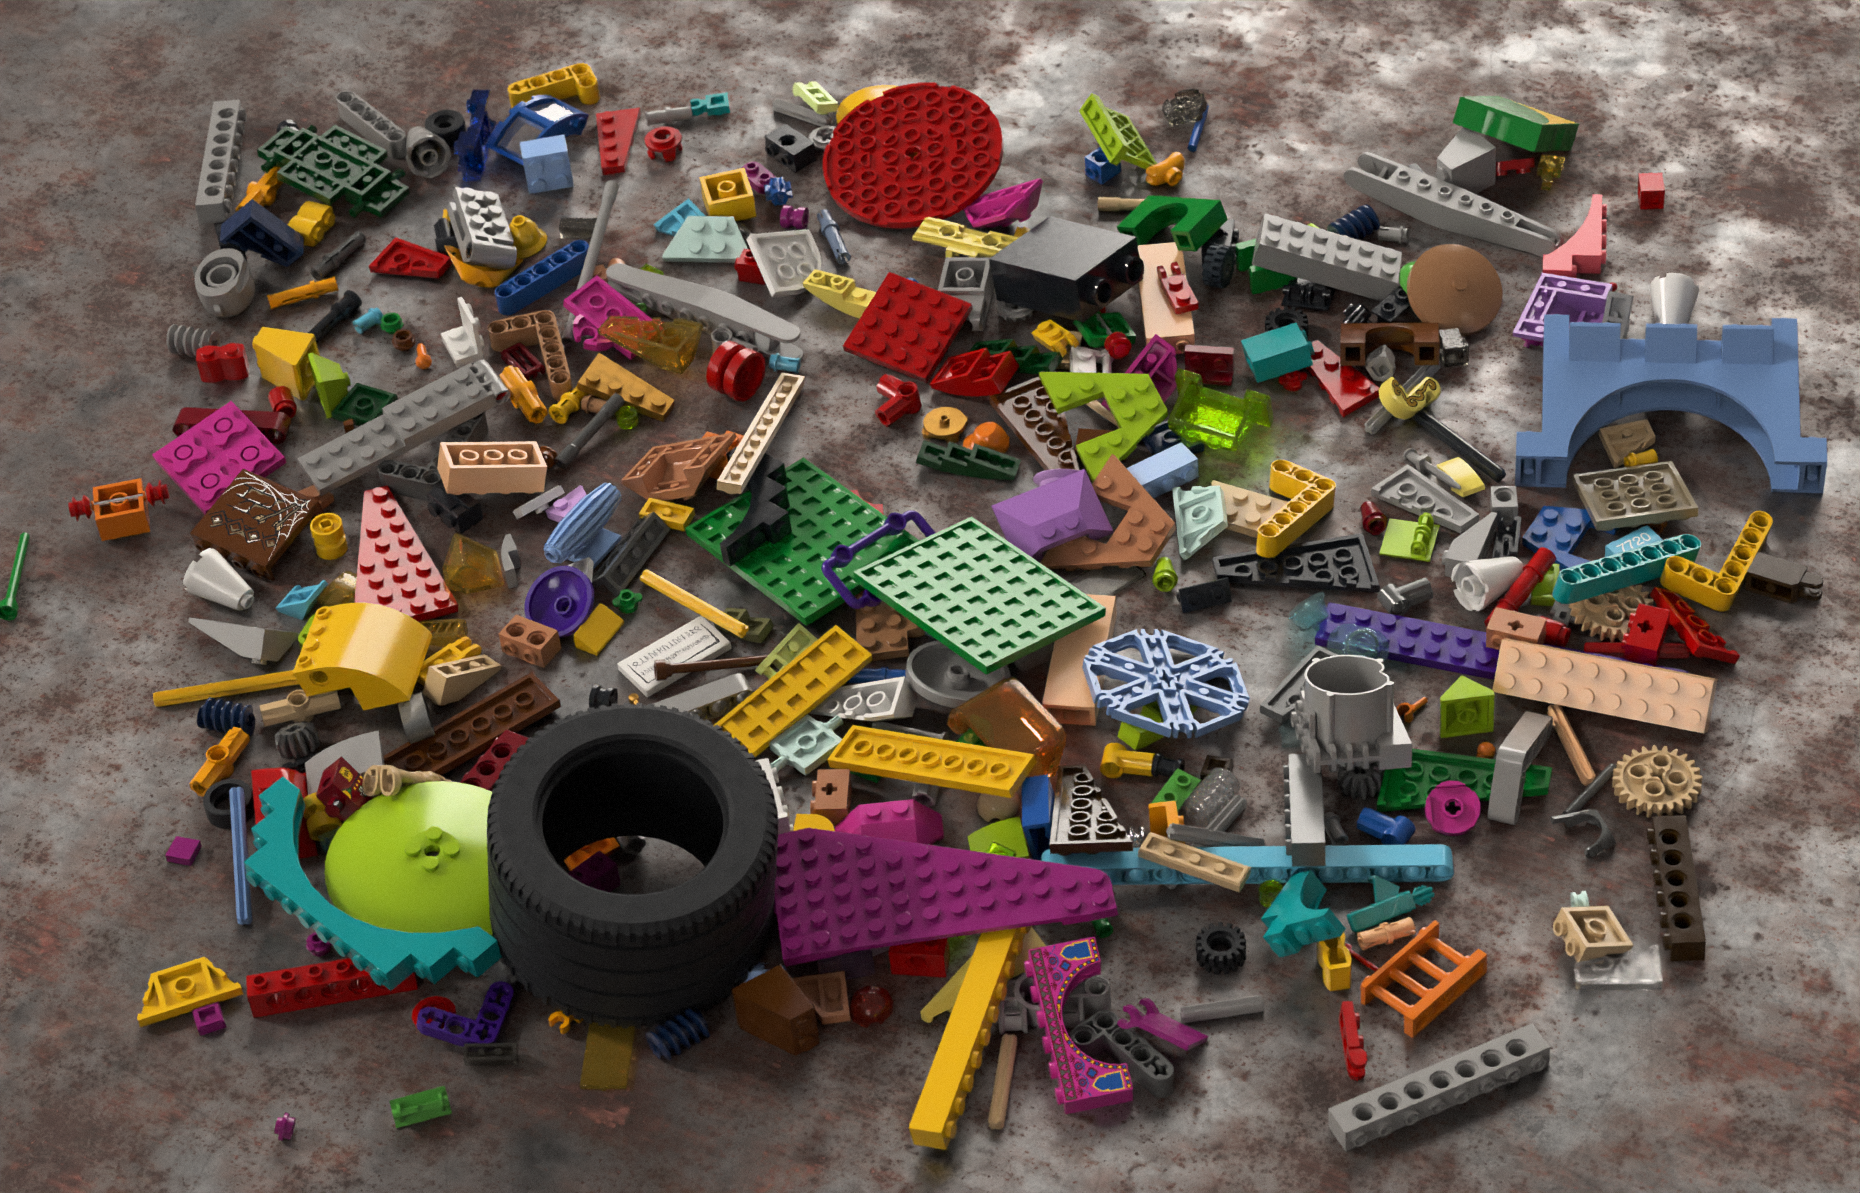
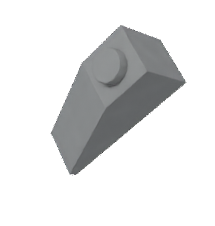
M1491 512L1452 541L1449 550H1445L1442 556V565H1445V576L1451 577L1453 568L1458 563L1485 559L1495 537V532H1497V513Z

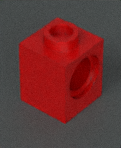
M1662 172L1638 173L1637 192L1640 210L1664 209L1665 188Z

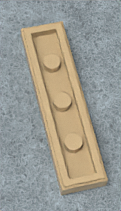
M1149 832L1138 850V857L1239 893L1251 874V867L1152 832Z

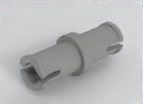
M690 106L672 109L665 107V110L645 112L647 126L662 123L671 125L672 122L692 120Z

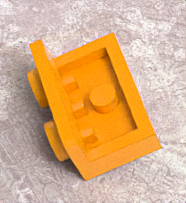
M1176 801L1150 803L1148 805L1150 832L1168 838L1166 830L1171 823L1184 825L1183 815L1178 816Z

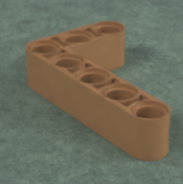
M542 310L492 321L488 325L489 340L494 351L501 352L519 342L525 347L539 344L554 400L559 402L564 393L573 390L555 314L552 311Z

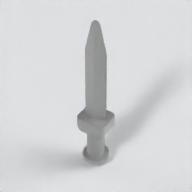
M1408 448L1404 451V460L1408 459L1414 463L1418 472L1423 475L1429 472L1449 486L1461 489V486L1448 474L1432 465L1429 455H1418L1417 451L1413 448Z

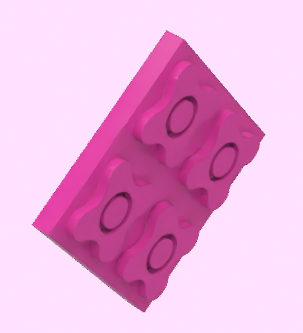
M232 401L152 454L156 463L204 515L242 469L265 478L287 463L285 457Z

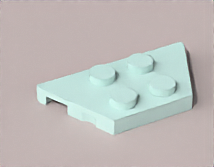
M688 216L663 253L662 258L664 262L735 263L736 258L740 257L744 248H748L734 217Z
M1192 486L1191 491H1182L1180 487L1172 488L1179 554L1183 560L1191 557L1228 527L1224 492L1220 486H1208L1205 488Z

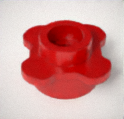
M1296 370L1279 377L1278 382L1288 391H1298L1303 386V380L1307 379V374Z

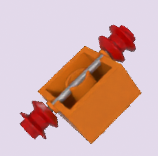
M141 478L93 487L94 501H90L86 495H83L81 501H77L72 497V502L68 503L71 517H76V520L79 521L81 515H85L90 519L92 510L95 511V521L101 541L151 532L148 503L153 507L156 501L159 500L166 504L165 499H169L167 484L162 485L161 480H159L158 486L153 487L148 482L144 489Z

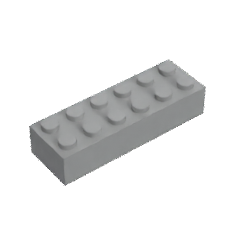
M1265 213L1257 232L1252 265L1383 301L1398 285L1402 252Z

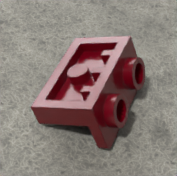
M1185 345L1184 383L1232 385L1235 371L1234 348Z

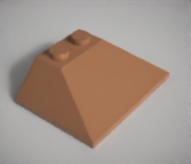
M734 432L652 447L621 482L624 486L647 500L654 498L672 502L678 498H683L684 500L691 499L697 495L698 490L705 484L735 440L736 434Z

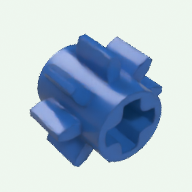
M783 177L771 178L769 185H764L766 201L771 200L774 206L786 204L788 198L793 197L791 182H785Z

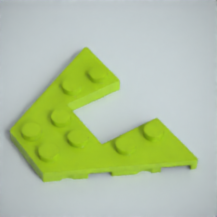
M1039 372L1040 380L1058 414L1104 397L1120 427L1117 430L1076 445L1077 452L1092 482H1094L1112 454L1119 461L1126 459L1137 448V444L1145 436L1148 437L1154 431L1155 426L1162 423L1168 416V410L1149 374Z

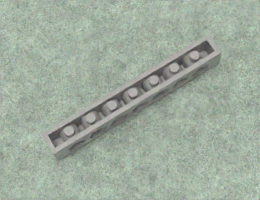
M240 100L213 102L195 203L200 224L225 222L228 212H231L230 199L234 198L232 186L236 185L235 173L238 172L239 147H242L241 134H244L243 121L247 120L246 110L241 107Z
M1533 1023L1329 1108V1128L1345 1151L1361 1147L1378 1137L1387 1136L1404 1126L1413 1125L1430 1115H1437L1449 1107L1463 1104L1480 1094L1489 1093L1506 1083L1515 1082L1525 1075L1543 1070L1549 1066L1550 1046Z

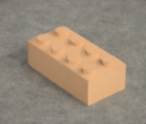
M537 442L440 443L437 468L447 494L476 493L484 495L487 493L510 494L518 492L533 494L535 492H544L547 465Z

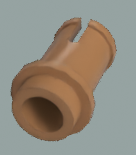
M593 395L584 396L581 402V409L585 410L587 414L590 412L598 413L607 401L594 398Z

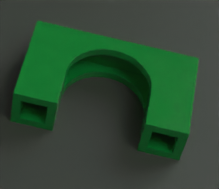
M1148 195L1117 228L1119 233L1135 236L1139 246L1145 245L1163 228L1178 223L1170 230L1177 249L1196 252L1228 219L1221 200Z

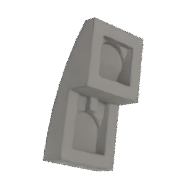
M507 534L503 540L501 558L506 583L510 589L518 586L515 569L520 568L521 565L511 534Z

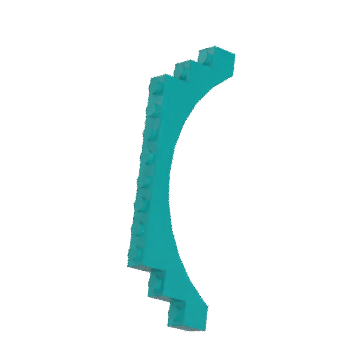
M281 777L259 795L262 805L260 810L265 818L251 828L255 839L253 844L258 851L244 861L247 880L252 886L262 888L270 900H277L289 915L292 913L296 915L304 927L307 929L311 927L315 930L323 942L327 943L329 941L342 957L348 956L357 969L368 972L376 984H383L392 991L414 971L421 979L427 978L435 984L457 965L462 971L466 973L469 971L478 978L502 958L497 940L479 926L442 933H408L379 928L352 918L331 905L311 885L300 865L299 831L306 807L300 789L286 778Z

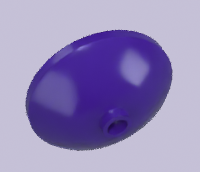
M557 566L545 571L534 581L527 593L524 607L525 617L558 630L559 639L573 634L586 622L593 608L594 589L590 579L585 573L572 566Z

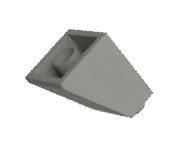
M1462 127L1437 157V178L1474 194L1495 184L1496 147L1476 131Z

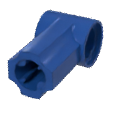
M1366 807L1361 811L1357 821V829L1381 839L1383 845H1405L1416 831L1413 822L1404 816H1397L1393 819Z

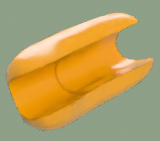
M1174 152L1166 160L1149 166L1146 169V182L1153 186L1167 183L1169 186L1178 184L1183 177L1182 171L1185 166L1183 155L1180 152Z

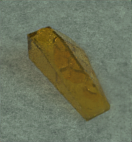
M609 316L597 331L598 334L657 367L682 374L695 359L703 325L683 318H674L673 322L661 321V318L653 317L652 321H639L638 317Z

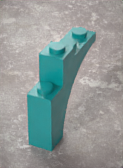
M1311 870L1293 874L1261 918L1268 927L1263 938L1279 958L1298 953L1303 945L1340 937L1346 929L1330 908L1318 909L1327 889Z

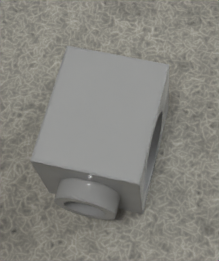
M1491 486L1490 510L1497 513V526L1501 517L1504 518V525H1512L1514 516H1518L1516 486Z

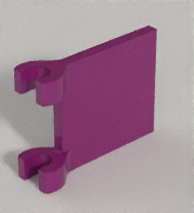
M1143 998L1139 1001L1140 1005L1146 1007V1015L1139 1012L1135 1006L1126 1005L1122 1011L1129 1013L1131 1019L1127 1021L1122 1018L1117 1023L1123 1029L1139 1027L1185 1050L1207 1042L1209 1037L1161 1014L1155 1003L1149 998Z

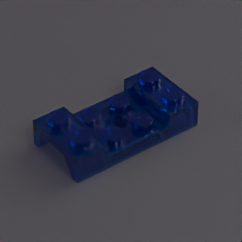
M472 90L470 99H467V112L471 113L470 127H468L467 132H460L458 141L454 143L455 154L459 156L458 171L462 172L463 181L482 180L490 151L486 144L497 126L496 121L488 116L487 105L491 94L490 90Z

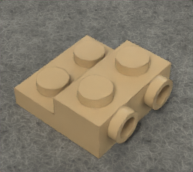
M1609 906L1561 908L1553 924L1555 935L1561 936L1566 943V953L1569 956H1574L1577 963H1599L1603 961L1606 954L1630 953L1633 947L1631 940Z

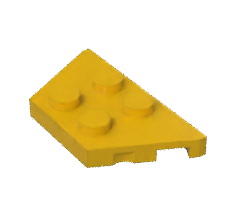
M206 957L198 958L151 973L148 982L149 988L142 1000L144 1004L142 1013L138 1014L137 1019L141 1028L190 1012L199 1007L243 995V991L238 982L234 983L228 979L227 974L220 968L214 967L213 963Z

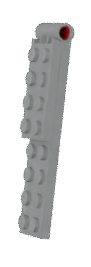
M481 359L473 365L469 363L383 407V415L297 458L298 463L322 496L377 468L381 462L392 460L497 405L504 404L509 400L511 393L487 360Z

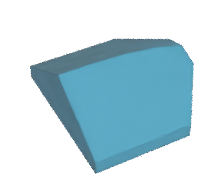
M322 580L318 585L303 588L300 585L294 586L279 603L276 610L303 620L315 606L328 583Z

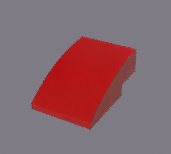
M987 348L948 357L929 385L932 389L954 395L989 396L1000 394L1019 368V365L1011 351L991 355Z

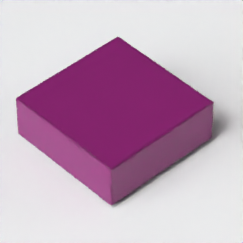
M176 836L165 855L167 862L191 866L202 847L201 842L196 839Z
M219 1002L192 1010L199 1036L226 1028Z

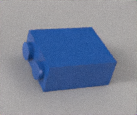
M1048 774L1027 777L1022 783V828L1033 860L1041 861L1042 854L1050 849L1055 794Z

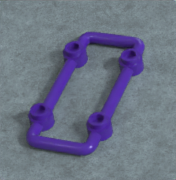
M908 510L902 514L897 512L891 513L883 526L850 546L838 545L831 553V557L823 562L821 567L823 575L851 608L875 607L882 600L867 589H865L861 598L856 599L832 568L847 567L854 554L887 534H900L910 520L917 525L926 537L935 534V531L917 511Z

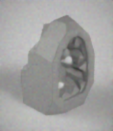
M1382 345L1372 351L1365 360V367L1373 380L1385 381L1395 373V357L1386 345Z

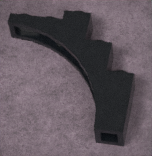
M738 446L726 453L728 462ZM766 453L746 485L752 497L743 521L732 534L720 543L723 562L730 567L764 542L769 541L775 544L792 532L789 513L786 511L790 504L787 489L784 487L788 483L784 463Z

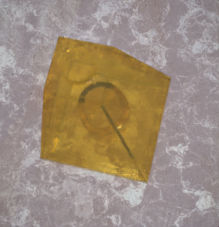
M455 533L442 568L446 586L464 594L501 587L504 581L496 550Z

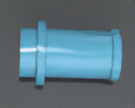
M377 307L374 309L370 308L368 313L352 322L353 326L357 325L354 327L355 330L362 334L375 324L380 325L383 317L380 309Z
M780 353L772 354L769 368L773 369L774 372L783 370L798 374L801 359L780 356Z

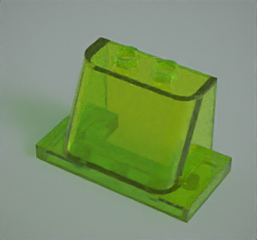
M1180 368L1177 369L1174 377L1178 398L1167 421L1169 429L1175 434L1184 437L1190 442L1198 441L1205 443L1213 449L1221 448L1228 451H1237L1255 423L1271 427L1274 417L1269 395L1247 389L1243 397L1244 399L1203 387L1200 374Z

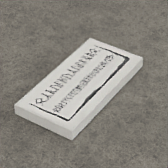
M699 616L617 663L618 670L646 697H649L689 674H672V677H667V680L656 681L654 660L665 659L666 662L670 661L671 664L713 660L732 649L731 642L703 616Z

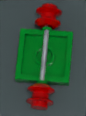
M1104 307L1085 322L1074 320L1075 326L1090 347L1101 348L1105 346L1109 355L1114 359H1121L1127 356L1131 350V344H1135L1136 335L1120 312L1106 313V307Z

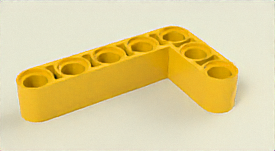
M1286 460L1272 462L1269 488L1292 500L1259 526L1256 544L1257 554L1265 558L1277 556L1332 510L1336 483L1333 480Z
M1755 511L1750 515L1720 573L1679 556L1669 557L1666 560L1660 577L1662 586L1716 611L1725 612L1729 610L1746 579L1748 568L1757 552L1761 551L1773 523L1772 517L1764 511Z

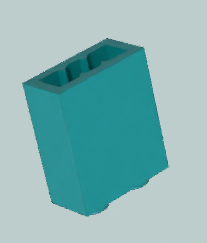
M1297 323L1241 340L1246 362L1257 383L1313 365L1311 356L1315 355L1312 343L1308 341L1305 330L1300 331Z

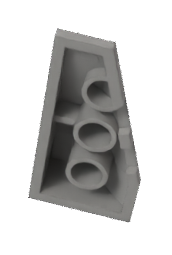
M189 617L188 621L238 655L252 658L251 663L267 665V660L278 661L297 640L299 634L297 632Z

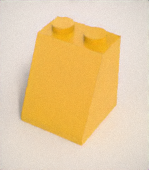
M262 327L252 343L257 356V366L260 368L262 378L275 386L288 387L294 397L305 401L315 385L308 358L309 353L319 355L315 334Z

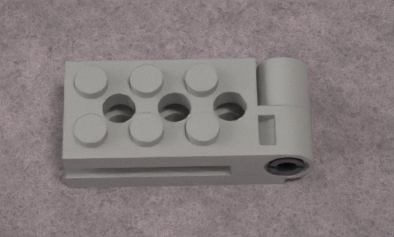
M455 187L452 194L455 203L449 202L447 211L463 262L501 270L513 268L516 263L517 250L515 246H512L514 240L499 195L490 191L482 192L471 188Z

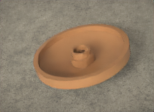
M1444 244L1427 250L1414 263L1407 279V295L1413 311L1423 323H1439V333L1453 337H1465L1482 331L1496 317L1502 303V285L1495 268L1483 255L1466 246Z

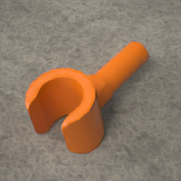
M1423 697L1412 705L1409 703L1399 704L1397 706L1399 716L1401 717V715L1405 714V722H1412L1414 719L1413 713L1428 702L1427 698Z

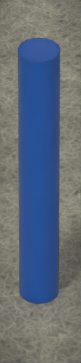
M1201 103L1188 144L1190 152H1195L1209 109L1207 103Z

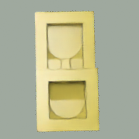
M1460 457L1437 465L1438 469L1448 474L1461 486L1460 490L1451 487V490L1461 497H1466L1485 489L1484 483L1476 472Z

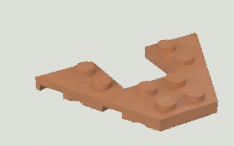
M1112 454L1092 483V486L1099 501L1128 512L1107 544L1081 536L1049 549L1040 562L1048 569L1066 568V571H1073L1078 568L1098 570L1102 569L1103 566L1118 565L1119 568H1130L1132 566L1151 567L1176 530L1175 522L1118 458Z

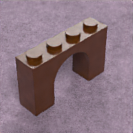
M1341 323L1340 366H1365V356L1382 345H1386L1389 349L1404 350L1414 355V365H1439V323Z

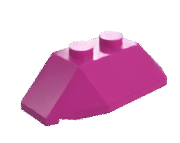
M1041 178L981 195L963 211L973 228H993L1000 225L1007 227L1017 220L1024 222L1031 217L1030 213L1038 206L1043 181Z
M1155 334L1125 372L1130 374H1149L1164 403L1179 385L1175 348ZM1104 399L1101 405L1111 412L1109 406L1107 405Z
M913 799L858 805L835 825L836 832L933 845L937 840L940 841L944 838L942 814Z

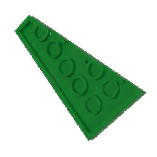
M1412 748V767L1385 769L1377 802V811L1385 812L1423 808L1431 791L1445 781L1462 782L1477 794L1480 802L1490 801L1496 760ZM1530 764L1526 770L1522 797L1548 795L1552 778V767Z

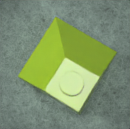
M309 353L308 358L315 387L328 419L332 417L331 412L347 395V387L351 386L348 373L342 372L339 363L317 354Z

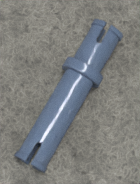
M821 210L823 218L818 212L817 219L821 225L822 235L827 238L836 261L839 264H846L847 261L844 256L850 261L851 255L839 233L840 227L833 220L829 210Z

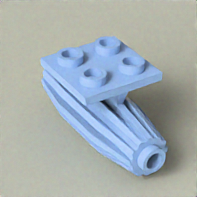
M603 483L584 496L557 524L543 548L545 557L550 562L559 564L565 560L577 562L590 557L594 562V569L622 539L621 535L603 528L622 500L621 492L611 483Z

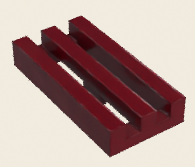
M521 342L500 352L501 358L509 366L512 365L515 368H519L527 381H529L530 376L533 378L537 377L538 372L541 374L546 372L545 366ZM516 350H518L534 367H531L525 361V359L516 352Z

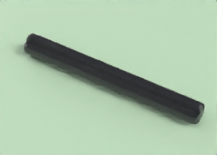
M1422 409L1415 414L1414 418L1417 423L1494 481L1501 482L1505 478L1506 473L1502 467L1426 410Z

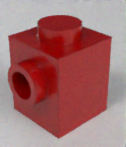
M744 248L740 257L736 258L734 265L735 271L738 273V280L765 285L766 283L751 249Z

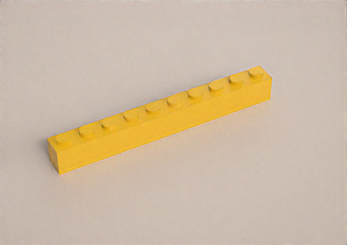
M1031 926L981 933L909 1125L914 1145L947 1150L950 1139H954L958 1117L963 1115L965 1110L967 1092H971L973 1088L975 1070L981 1066L983 1048L989 1044L991 1026L997 1022L999 1015L998 1007L1001 1000L1003 1001L1006 997L1008 980L1014 975L1016 958L1022 953L1023 939L1025 934L1029 933Z

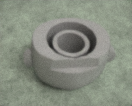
M226 248L211 252L204 258L195 273L197 295L204 309L211 315L225 318L233 317L243 312L252 302L255 293L254 278L247 261L240 251Z

